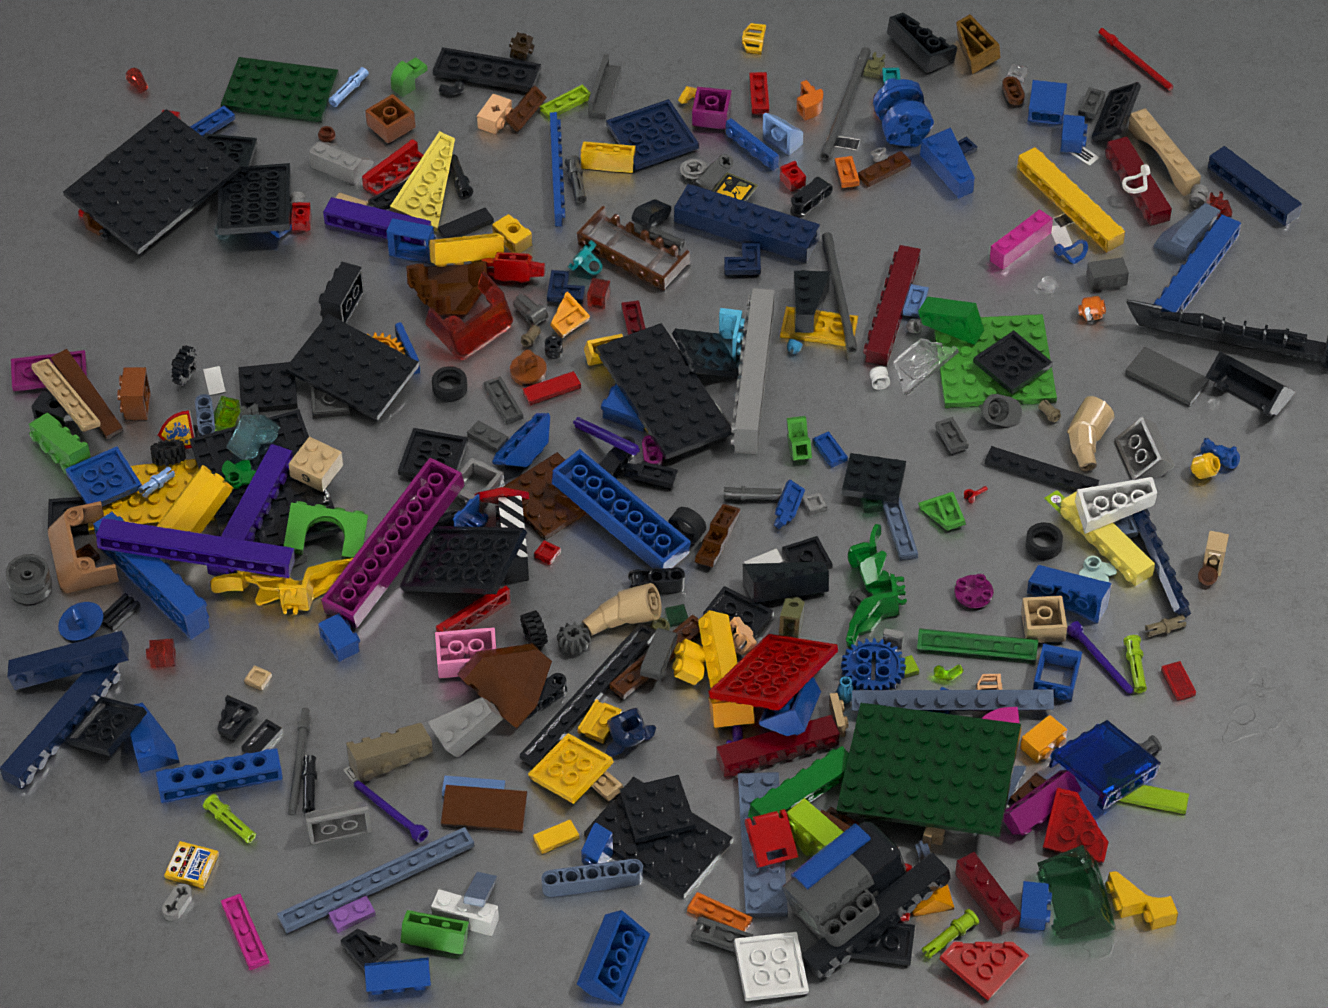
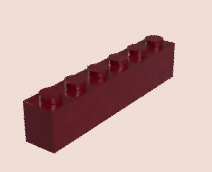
M1128 137L1108 141L1105 155L1111 161L1114 171H1117L1121 182L1126 177L1141 173V165H1144ZM1151 174L1147 176L1148 188L1146 191L1128 194L1132 195L1136 207L1140 208L1143 218L1148 221L1150 226L1170 221L1172 208ZM1143 176L1127 181L1126 185L1132 189L1143 186Z
M832 715L810 720L806 730L799 735L785 736L771 731L717 746L716 759L724 777L736 776L738 773L749 770L753 771L766 765H775L778 762L788 759L793 760L799 756L813 754L823 749H832L839 745L840 733Z

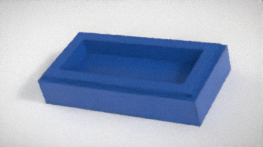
M829 431L812 438V443L831 468L848 461V456Z

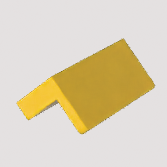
M583 141L581 168L633 173L636 146Z

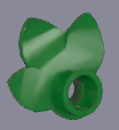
M249 459L242 460L235 465L227 460L222 466V473L225 476L224 481L230 484L233 489H237L243 484H250L256 473V470H251Z

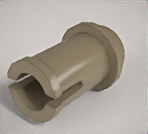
M532 325L528 332L521 336V344L527 348L533 346L535 339L541 334V329L536 325Z
M1048 400L1040 402L1038 408L1047 416L1050 422H1057L1061 418L1060 410L1055 409Z

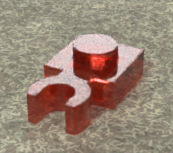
M1219 191V197H1215L1213 192L1210 193V205L1221 210L1216 219H1219L1222 214L1232 217L1233 213L1229 201L1223 200L1224 194L1222 191Z

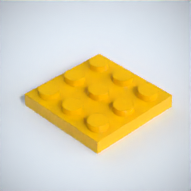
M568 733L528 775L534 782L574 804L614 761L609 755Z

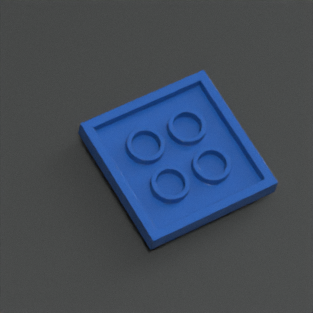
M118 446L65 469L67 476L85 504L101 501L103 507L139 491L138 488L142 486Z

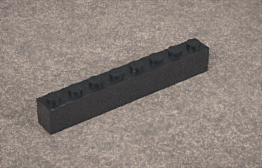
M932 852L875 897L880 911L876 919L842 946L834 947L824 937L802 953L805 965L819 980L830 976L835 968L850 960L853 952L862 951L871 940L879 938L885 929L897 924L903 915L912 912L921 901L929 899L935 890L947 885L951 879L949 869Z

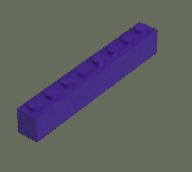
M274 444L270 445L221 537L254 541L255 532L261 528L265 514L269 513L273 499L278 497L281 484L284 485L286 482L289 462L293 459L292 450ZM207 566L208 574L213 576L237 573V570Z

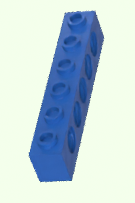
M277 748L156 772L161 803L283 779Z

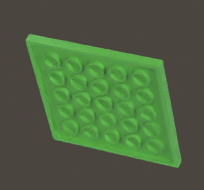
M1043 314L981 317L984 332L975 345L934 329L945 408L980 406L992 394L1012 397L1020 404H1040L1043 400H1048L1049 403L1057 402L1052 367L1014 394H1011L973 363V358L1013 330L1050 359Z

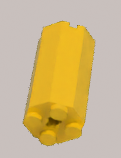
M202 465L156 527L202 533L230 495L233 487L225 482L222 476L217 473L212 474L210 469Z

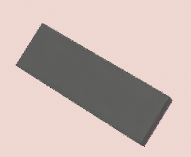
M501 376L484 382V388L506 425L524 419L522 411Z

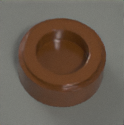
M1207 565L1199 570L1198 579L1203 585L1209 586L1217 581L1218 572L1213 566Z

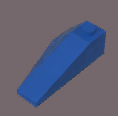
M143 702L134 704L144 707L147 712L141 722L130 733L140 773L180 763L175 744Z

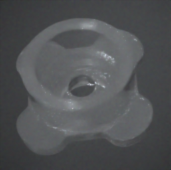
M1050 276L1044 277L1042 282L1038 284V289L1043 290L1049 295L1059 288V283Z

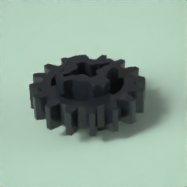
M182 346L175 359L172 360L171 377L174 384L186 385V382H189L192 374L196 371L197 354L194 347Z

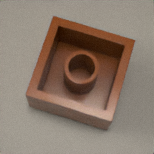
M394 94L365 110L367 126L388 144L416 127L414 112Z
M124 367L123 375L119 376L121 389L117 391L118 401H121L120 412L124 414L125 420H147L151 390L146 367Z

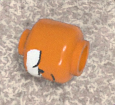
M1099 296L1083 298L1082 305H1078L1079 315L1083 316L1086 321L1102 319L1103 314H1106L1104 299L1101 300Z

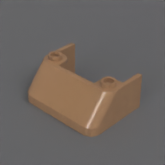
M101 501L67 509L48 528V537L59 587L65 593L119 582L115 564L95 568L93 559L90 557L77 558L70 527L96 522L103 518L104 513Z

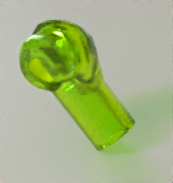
M959 664L950 670H944V667L941 665L936 666L933 670L935 678L945 681H952L964 672Z

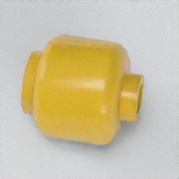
M1210 452L1195 456L1191 464L1192 473L1199 479L1216 476L1220 469L1219 458Z

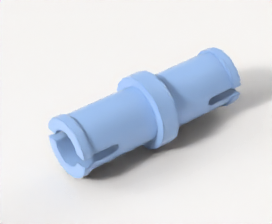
M166 467L159 474L151 476L147 483L138 488L140 494L145 491L142 496L146 498L156 489H161L164 483L175 477L174 471L169 473L171 468Z

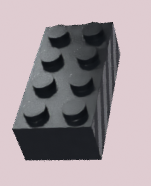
M522 497L498 498L499 505L495 506L496 517H498L496 518L497 527L525 529ZM526 537L505 576L506 582L529 580Z

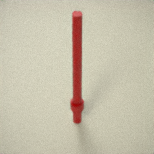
M1104 28L1098 31L1108 44L1115 46L1167 90L1171 91L1174 85L1118 41V37L1110 34Z

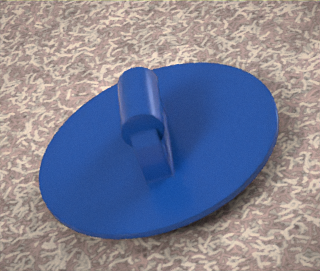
M80 602L69 607L59 620L58 628L60 634L70 641H81L89 638L102 625L103 611L99 605L93 602Z

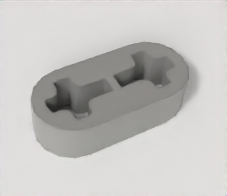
M177 885L164 902L162 912L167 921L178 920L192 901L193 894L189 885ZM184 892H186L187 895H182L181 897H179V893L183 894ZM175 907L176 911H171L170 913H168V910H173V908Z

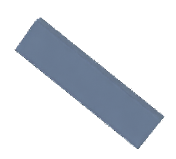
M899 498V503L881 501L899 561L918 558V551L901 498Z

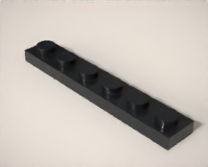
M991 446L985 458L986 465L1074 493L1077 489L1099 486L1100 480L994 446Z

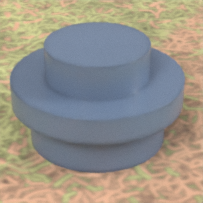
M921 840L919 844L915 845L920 861L931 854L928 843L923 844Z

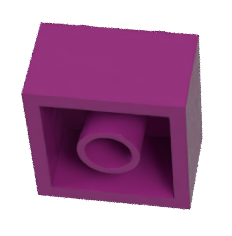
M697 87L692 109V126L726 129V121L729 120L732 90Z

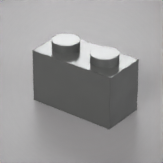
M1123 257L1088 262L1086 276L1092 290L1127 285L1129 272Z

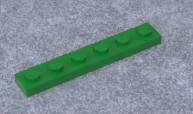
M919 628L917 649L1036 660L1038 639Z

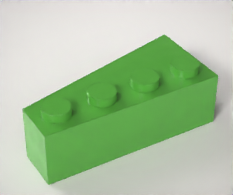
M48 412L29 423L31 439L34 442L37 441L41 449L51 455L54 463L61 465L65 474L66 468L91 458L88 444L85 441L81 443L80 437L76 434L72 436L70 430L66 426L62 428L61 423Z

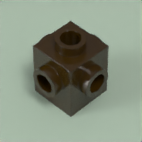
M517 32L516 37H512L509 47H511L510 58L526 61L528 55L533 53L535 47L532 44L534 37L526 33Z

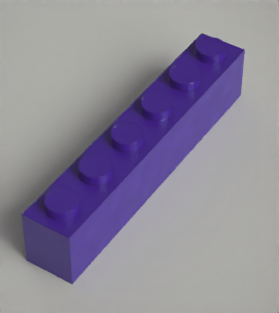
M333 197L330 198L323 211L324 223L326 225L387 239L386 231L392 218L432 226L431 221ZM401 236L402 242L426 246L425 240Z

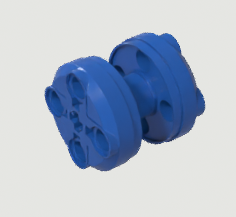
M891 78L886 80L883 87L875 94L873 107L877 116L882 121V130L887 142L896 146L917 147L921 145V140L931 132L934 120L931 112L924 104V95L919 83L907 79L897 80Z

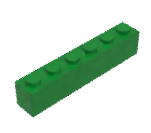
M843 746L836 750L832 749L821 760L816 759L810 767L798 771L793 778L785 779L776 789L771 788L762 798L754 799L750 804L749 818L753 821L752 817L777 811L780 817V810L785 809L787 813L804 798L812 802L843 782L849 756L847 750Z

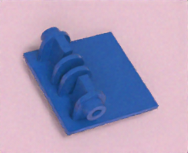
M479 494L470 499L466 506L454 515V526L483 527L488 522V515L480 513Z

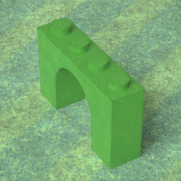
M301 501L291 503L284 546L294 548V554L303 555L305 538L309 528L322 521L336 524L344 534L341 560L353 558L363 546L368 515L358 510L348 512L339 507L329 509L320 504L310 506Z

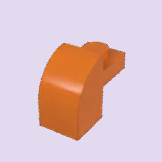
M807 80L802 81L800 88L801 96L797 97V111L806 121L818 116L822 112L823 90H815V87L811 86Z

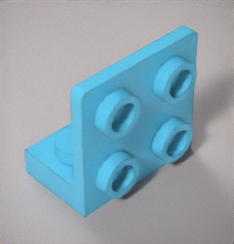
M720 308L719 334L722 338L733 339L732 358L736 362L737 355H741L742 344L740 343L745 335L743 331L745 318H742L741 310Z

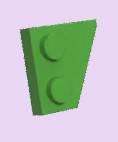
M954 492L918 503L921 511L947 531L966 525Z

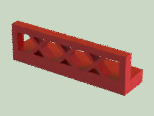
M414 139L410 140L362 176L363 189L376 196L399 184L411 175L420 162H411V160L415 157L421 160L424 156L418 151V142ZM401 167H408L406 171H398ZM396 176L394 180L386 181V178ZM375 186H383L379 191L373 189Z
M504 586L499 588L497 594L482 596L438 624L436 631L445 632L471 629L511 603L510 589Z

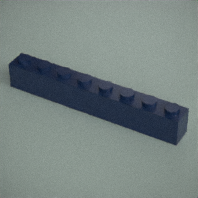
M118 664L90 670L81 674L2 764L0 771L3 780L20 789L31 783L35 774L44 768L52 755L57 753L61 744L66 741V737L84 716L119 681L121 674Z

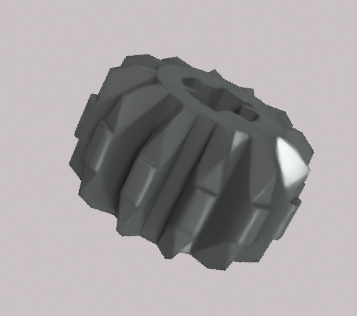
M575 621L573 625L566 623L565 627H560L557 635L559 649H563L564 653L570 651L572 656L575 652L581 654L582 650H587L588 644L591 641L588 628H584L583 623L577 625Z

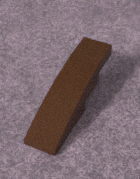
M722 504L710 523V529L703 539L702 547L695 556L696 563L714 567L734 529L741 512L740 508Z

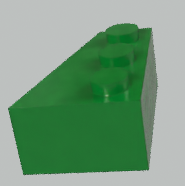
M928 296L918 310L922 325L973 345L977 343L984 332L976 303Z

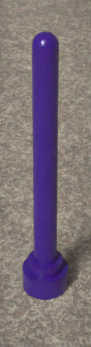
M1078 621L1071 623L1067 627V633L1072 638L1079 639L1125 692L1132 694L1134 691L1133 687L1084 634L1083 626Z
M354 782V787L407 828L410 831L411 837L416 842L422 843L428 837L429 830L426 827L412 823L362 782Z

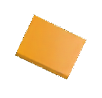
M948 884L935 890L929 899L921 901L912 911L913 917L954 910Z

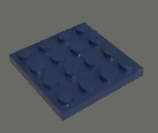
M669 99L606 120V126L619 145L636 146L633 166L635 170L699 149L698 141Z

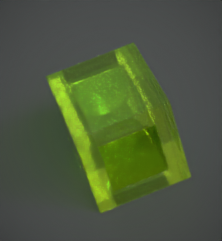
M221 396L214 411L216 425L229 428L234 427L241 412L238 399Z

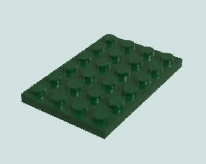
M238 57L222 99L221 107L225 106L230 111L322 122L329 104L328 99L332 96L339 71L338 69Z

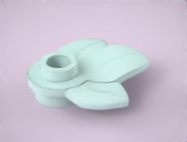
M1089 556L1085 559L1083 569L1079 572L1081 576L1109 582L1108 576L1117 574L1112 564L1102 562L1097 556Z

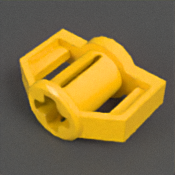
M751 23L743 31L742 45L746 53L762 55L766 25ZM750 30H756V31H762V32H761V33H753V32H749V31H750ZM746 44L759 45V47L746 46Z

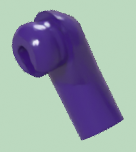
M734 725L732 727L733 741L727 740L726 744L743 739L741 725Z

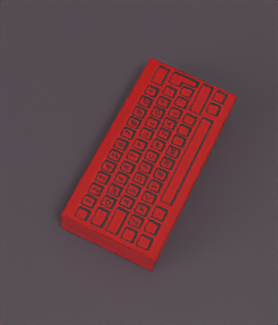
M1181 661L1162 666L1161 671L1177 701L1196 696V690Z

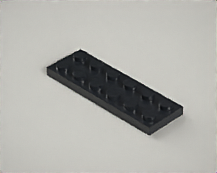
M442 47L433 68V75L528 92L537 82L541 71V64Z

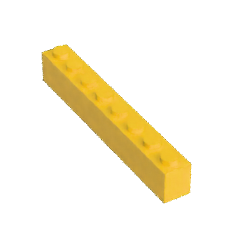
M1034 147L1018 156L1017 168L1106 253L1124 243V229L1113 221L1111 216L1107 215L1099 205L1095 204L1087 194L1079 189L1077 184L1073 183L1065 173H1062L1053 162L1046 158L1044 153Z

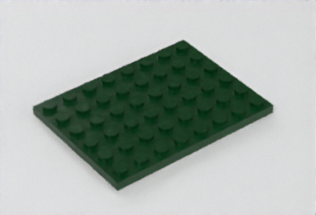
M860 703L836 812L840 815L1000 837L1022 726L1020 723Z

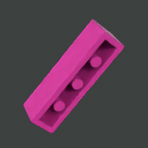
M1039 209L991 245L989 261L1004 270L1051 234L1053 218Z

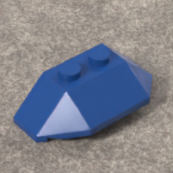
M536 413L532 416V419L522 425L494 455L492 463L494 465L528 467L531 465L532 460L549 443V413Z

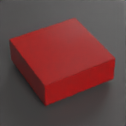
M544 540L534 552V558L551 565L561 552V549Z

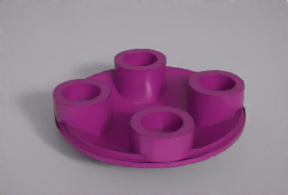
M984 574L968 575L959 578L954 589L956 599L968 608L986 606L990 603L994 594L993 587Z

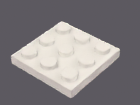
M797 932L734 939L745 1001L808 994L809 989Z

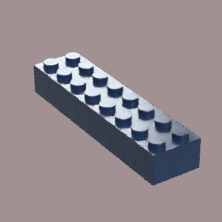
M687 184L674 206L675 223L739 243H760V249L804 263H807L820 239V224L691 184Z

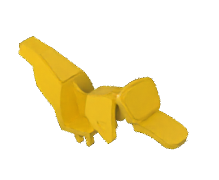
M353 558L310 566L306 569L303 580L299 581L291 578L237 570V573L224 574L212 578L210 587L214 593L244 591L250 583H254L260 587L255 598L257 605L261 606L279 599L284 614H287L288 609H293V614L296 615L299 610L309 611L312 601L331 588Z

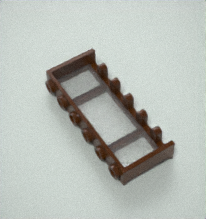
M604 206L577 232L578 245L582 248L585 245L589 247L588 242L592 240L597 244L591 251L595 255L603 257L610 263L618 265L625 271L633 273L640 279L646 280L664 291L686 265H690V251L686 250L682 256L678 255V247L673 244L669 249L665 248L663 239L658 237L655 242L650 240L649 232L646 229H643L638 234L635 232V226L632 222L629 221L626 227L621 225L619 215L614 214L611 219L606 217Z

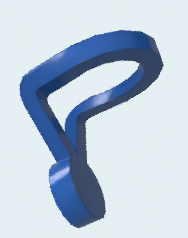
M1080 239L1065 248L1061 244H1057L1054 246V251L1058 256L1064 255L1072 264H1076L1086 256L1088 243ZM1082 243V253L1075 258H1071L1066 251Z

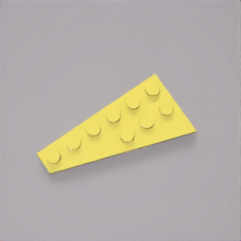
M439 131L391 204L390 211L429 220L434 231H438L455 138Z

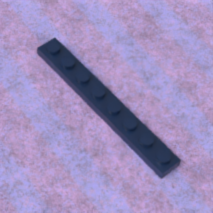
M1144 509L1132 514L1151 560L1155 563V569L1173 611L1186 618L1191 614L1188 607L1189 602L1182 593L1183 588L1175 577L1176 572L1169 563L1170 558L1162 547L1163 542L1157 536L1156 526L1150 520V512L1148 509Z

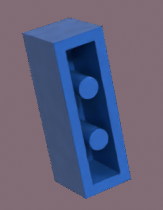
M429 957L365 963L364 965L366 992L371 991L372 995L383 994L384 990L393 989L394 993L406 991L405 988L414 987L415 991L426 990L427 986H431Z

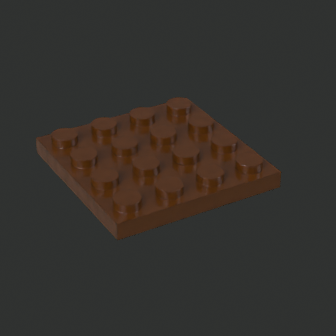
M558 452L503 486L529 493V499L522 501L524 520L545 541L587 514L552 484L553 470L565 461Z

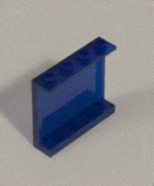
M1106 720L1101 724H1096L1091 730L1081 733L1076 739L1069 740L1061 748H1056L1051 753L1049 767L1052 768L1057 764L1063 766L1099 796L1097 806L1104 810L1157 777L1161 762L1110 721Z

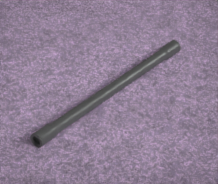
M867 47L861 49L851 80L827 141L821 151L820 157L823 160H829L834 144L862 72L870 57L871 50Z
M826 232L822 235V241L826 250L844 331L847 352L853 354L858 350L848 312L834 249L833 236L831 233Z

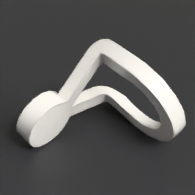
M1147 164L1141 165V173L1124 178L1122 188L1132 194L1146 191L1148 188L1147 176L1150 174L1149 166ZM1143 176V186L1132 189L1126 185L1127 181Z

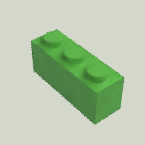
M407 910L402 922L400 943L462 955L467 943L469 922Z

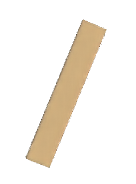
M49 359L32 364L34 373L83 432L100 426V420Z

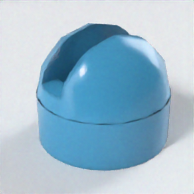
M789 339L787 350L791 352L793 349V354H797L800 352L803 344L794 339Z

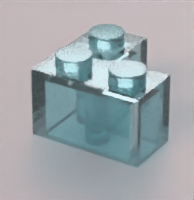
M243 415L226 448L242 460H253L259 452L258 449L261 443H272L277 438L280 426L265 415Z

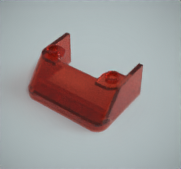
M485 271L481 273L477 288L486 296L490 306L464 323L457 316H449L443 320L432 307L428 310L425 324L458 359L468 358L510 329L513 323V317L504 292Z

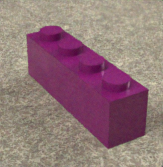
M1070 769L1058 771L1005 810L1004 822L1012 835L1021 834V836H1024L1032 831L1031 827L1035 824L1039 825L1047 820L1046 816L1052 811L1057 787L1078 793L1082 791Z

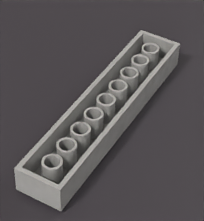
M752 288V295H748L747 306H750V308L746 309V320L748 321L744 324V334L747 335H744L742 340V348L745 349L741 350L740 362L743 363L739 364V376L741 377L737 379V390L740 391H737L735 395V404L738 405L734 407L733 418L735 419L734 422L732 421L731 433L735 434H732L731 445H735L734 453L757 455L774 316V290Z

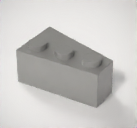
M481 697L428 721V724L446 751L459 758L503 720V717L494 704Z

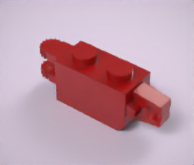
M497 252L494 258H483L481 260L486 261V266L494 267L487 268V276L494 277V280L503 282L511 280L524 283L530 281L532 277H543L546 272L545 263L534 262L533 257L526 253Z

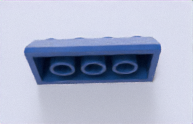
M814 677L780 710L765 708L759 721L760 726L785 736L803 733L821 694V690Z
M622 910L605 914L577 985L590 996L616 1004H623L650 933Z

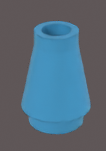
M847 676L842 677L835 692L838 693L839 700H843L844 704L852 701V690L854 689L851 678Z

